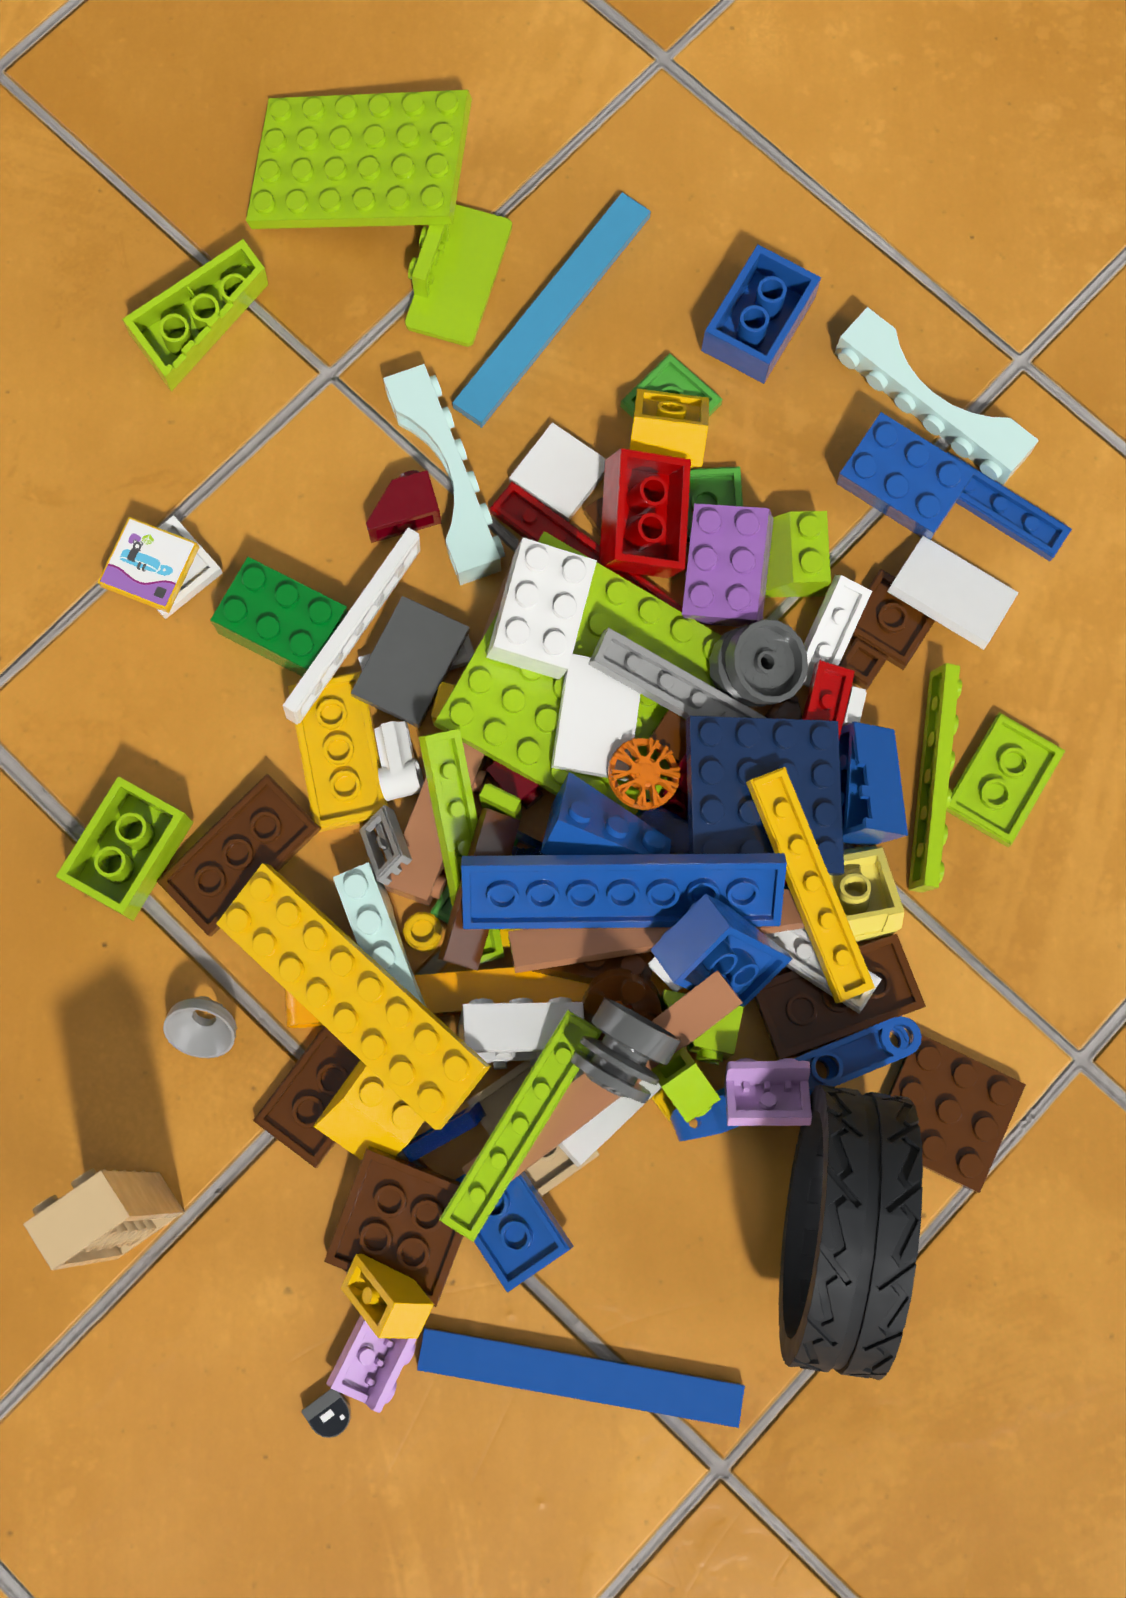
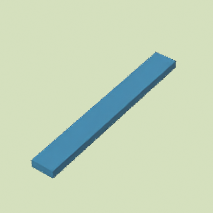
M623 192L619 195L452 402L453 408L481 428L485 425L649 220L651 211Z

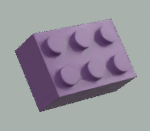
M694 503L682 616L684 618L694 619L701 624L741 627L763 620L774 521L769 508Z

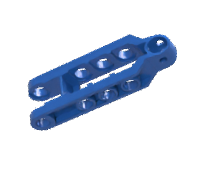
M899 1016L794 1059L810 1062L808 1084L809 1094L811 1095L815 1086H837L910 1056L917 1051L921 1044L922 1036L920 1028L913 1020ZM905 1029H907V1031H908L909 1034H910V1043H909L908 1033L906 1032ZM890 1032L893 1033L898 1040L897 1047H895L890 1041ZM817 1061L822 1062L827 1069L825 1079L821 1078L816 1072L815 1065ZM725 1088L716 1091L721 1100L713 1104L712 1108L705 1115L695 1117L697 1120L696 1128L690 1127L689 1122L686 1123L677 1108L672 1111L670 1120L679 1142L718 1135L739 1127L727 1126Z

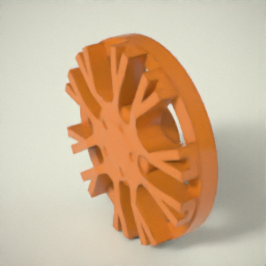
M633 738L623 743L613 753L608 764V781L614 794L624 804L639 810H651L665 804L676 792L681 775L679 773L680 767H678L672 755L673 751H670L668 746L660 744L659 740H653V738ZM637 746L647 747V755L642 756ZM626 749L629 750L635 761L625 752ZM654 750L660 753L656 760L650 758ZM617 759L628 765V771L615 770ZM666 759L670 769H662L659 765L660 761ZM660 776L671 777V781L660 779ZM628 778L629 782L618 785V779ZM655 785H660L668 791L664 797L661 798ZM630 786L639 790L636 800L625 794ZM649 789L651 802H646L645 790Z

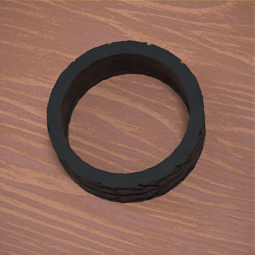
M818 1085L815 1086L810 1095L811 1124L810 1126L800 1127L788 1190L779 1279L780 1350L783 1361H785L784 1363L788 1367H800L801 1369L829 1372L831 1369H834L841 1375L881 1380L889 1372L901 1343L916 1271L923 1191V1157L921 1131L918 1125L919 1118L915 1104L908 1097L890 1096L876 1092L861 1095L859 1090Z

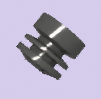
M604 997L592 1019V1023L596 1028L605 1034L603 1040L583 1036L580 1041L581 1044L594 1052V1056L575 1050L570 1060L586 1074L587 1078L605 1090L620 1097H627L641 1103H647L651 1093L637 1082L638 1078L657 1085L659 1078L646 1067L648 1060L668 1065L681 1041L675 1035L644 1016Z

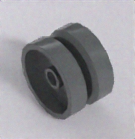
M763 619L724 633L714 644L709 658L710 677L714 687L749 708L780 703L793 697L803 686L808 671L807 652L802 639L790 626L778 620Z

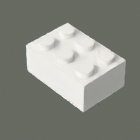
M523 537L513 556L486 658L560 679L569 669L597 560Z

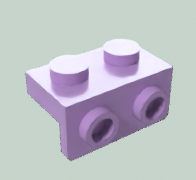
M743 1058L727 1062L724 1079L727 1126H810L812 1120L808 1084L810 1062L797 1061L792 1058H783L778 1061H756L750 1058Z
M360 1315L326 1384L331 1389L365 1403L371 1410L380 1413L384 1404L388 1403L394 1396L397 1386L396 1380L403 1366L407 1365L414 1355L416 1339L378 1338Z

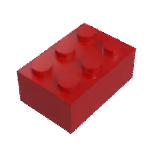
M621 448L605 460L599 564L611 571L670 578L685 570L690 459Z

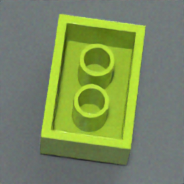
M118 776L56 877L134 921L155 887L157 880L161 877L194 822L184 812Z

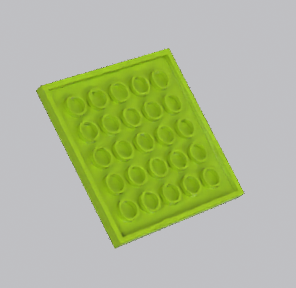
M545 531L538 541L587 557ZM596 562L573 654L592 657L602 632L610 628L714 687L710 677L709 658L714 644L720 639L721 635L694 619L684 618L681 611ZM497 612L433 725L443 731L460 729L463 743L539 784L540 787L554 795L558 794L570 772L644 821L650 810H639L624 804L612 791L608 778L551 768L565 674L560 679H556L486 658L498 615ZM642 694L640 695L635 739H648L666 711L669 710ZM637 746L639 753L642 756H646L647 747ZM654 750L650 758L656 760L660 753ZM666 759L660 761L659 765L662 769H670ZM661 775L660 779L666 780L667 777ZM617 780L618 785H622V784H624V783H626V782H629L628 780H627V781ZM655 785V789L659 794L662 786ZM630 786L625 794L636 800L639 790ZM649 789L645 790L646 802H651Z

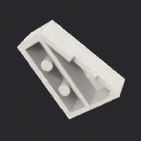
M566 997L553 998L548 1003H533V1000L529 998H516L510 1000L509 1003H493L491 999L484 998L474 999L469 1004H463L457 1027V1036L487 1063L493 1062L495 1070L506 1069L507 1061H530L532 1066L537 1061L568 1009L584 1019L583 1002H572V999Z

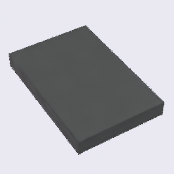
M402 596L351 691L352 697L420 728L437 695L439 685L444 682L470 632L469 627Z

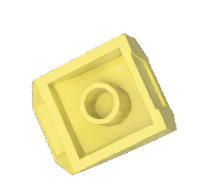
M860 846L844 849V874L829 876L856 942L881 937L885 938L902 928L904 909L883 847Z

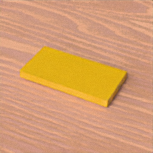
M362 671L332 677L301 723L295 724L312 819L320 826L321 830L319 832L366 823L383 805L389 807L379 783L378 769L381 768L369 704L351 695V691ZM297 684L288 686L289 695Z

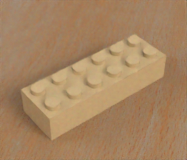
M93 1168L71 1182L73 1190L59 1199L57 1195H53L32 1209L35 1216L23 1225L50 1269L57 1270L116 1260L185 1212L160 1172H145V1170L141 1172H136V1170L117 1171L116 1169L112 1171L103 1169L96 1172Z

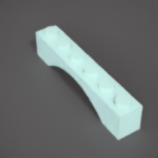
M867 307L840 336L834 354L838 356L840 362L845 367L859 372L866 378L868 384L873 389L883 391L894 400L900 410L905 413H911L923 423L928 432L936 436L939 435L951 445L956 454L970 459L980 467V471L983 474L998 481L1001 485L1006 483L1039 440L1011 418L990 417L971 413L950 404L932 392L918 378L908 364L899 345L896 329Z
M425 364L384 377L386 394L398 425L416 435L431 448L442 462L450 478L454 492V509L452 523L445 541L447 553L460 586L500 572V558L505 557L504 548L499 536L492 537L488 525L492 524V519L486 503L479 505L475 495L476 492L480 491L473 470L466 472L463 460L467 459V455L461 439L454 440L450 431L451 428L455 427L448 406L441 408L438 397L442 396V391L436 375L429 377Z
M368 862L333 877L357 944L426 1006L405 953L389 895L384 884L377 881L372 865Z

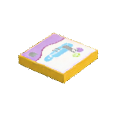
M128 517L98 580V584L102 588L169 613L200 547L194 541Z

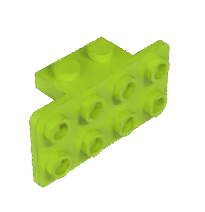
M456 204L453 224L423 227L419 239L421 251L418 258H412L408 271V278L412 279L414 296L405 319L406 328L409 331L466 347L473 345L512 231L510 219Z

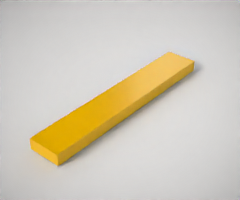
M783 767L747 781V786L774 852L785 853L787 862L785 880L835 1003H841L874 989L875 986L786 768Z

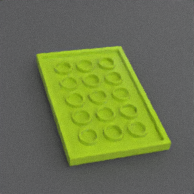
M447 90L269 98L246 222L251 229L453 224L472 102L469 91Z

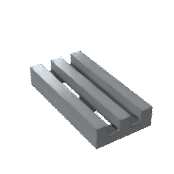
M383 805L359 831L377 881L387 886L392 881L390 874L398 875L402 871L400 863L408 865L412 861V857L394 810ZM374 828H376L378 837H376V834L373 830ZM381 848L383 849V851H384V853H385L387 862H385V859H384V857H383Z

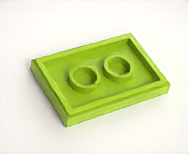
M999 712L952 790L951 802L946 811L1004 846L1010 847L1065 750Z

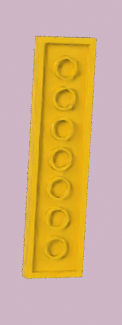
M265 863L260 865L216 923L434 1130H441L491 1067L271 865Z

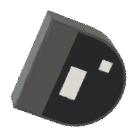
M333 1389L328 1390L301 1411L311 1428L318 1435L326 1438L340 1435L347 1428L351 1420V1408L342 1393Z

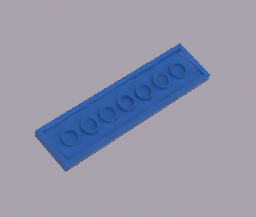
M785 853L462 856L463 929L673 927L688 912L691 905L700 900L705 894L728 905L754 927L780 926L787 865Z

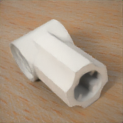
M391 721L381 724L374 731L381 762V768L378 769V777L385 800L390 801L419 794L424 780L419 763L414 758L408 724L405 721Z

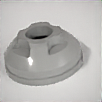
M201 996L176 1003L165 1018L163 1030L168 1042L179 1051L198 1058H214L224 1055L232 1048L236 1038L237 1026L231 1013L222 1004L211 1000L209 997ZM195 1010L205 1011L216 1017L206 1019L200 1017Z

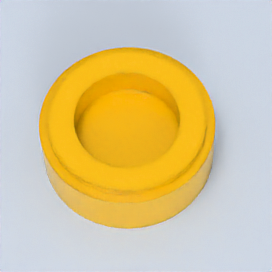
M418 912L407 919L404 924L403 934L407 944L412 949L419 952H427L438 946L442 939L443 930L439 920L433 914Z

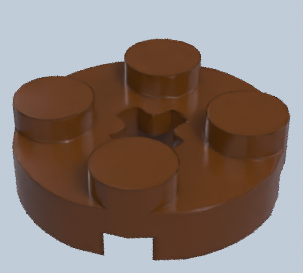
M624 968L607 970L597 975L590 982L589 988L582 1000L584 1019L593 1024L592 1019L604 997L615 1002L621 1001L624 1006L631 1005V1010L650 1021L661 1014V998L655 984L644 976L643 979L639 975L632 974V970ZM603 1032L601 1033L598 1040H603L605 1036Z

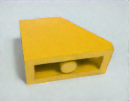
M364 1254L355 1255L341 1285V1290L378 1338L418 1339L434 1305L414 1279Z

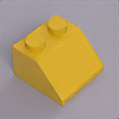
M637 389L629 450L690 459L691 468L694 466L702 467L709 426V398Z
M360 1060L313 1126L362 1160L369 1146L396 1156L409 1144L425 1120Z

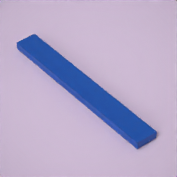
M426 1327L424 1328L417 1366L418 1371L739 1428L745 1389L744 1384Z

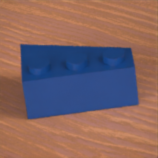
M852 722L842 726L839 739L843 842L861 846H873L908 836L895 730L859 722Z
M569 772L552 803L540 853L545 855L670 854L672 840Z

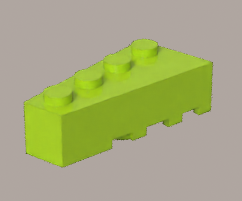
M242 239L122 319L131 338L171 392L268 286L265 267L245 240Z

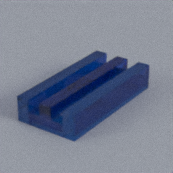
M479 1101L454 1114L441 1130H434L433 1128L426 1130L414 1137L402 1150L410 1163L477 1126L478 1122L487 1114Z

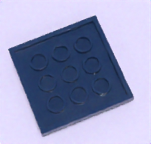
M689 716L686 718L689 854L775 853L746 782L785 767L829 875L839 876L844 874L838 721Z

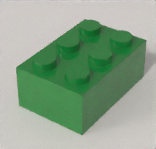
M247 557L210 621L218 634L303 677L347 615L348 609L347 606Z

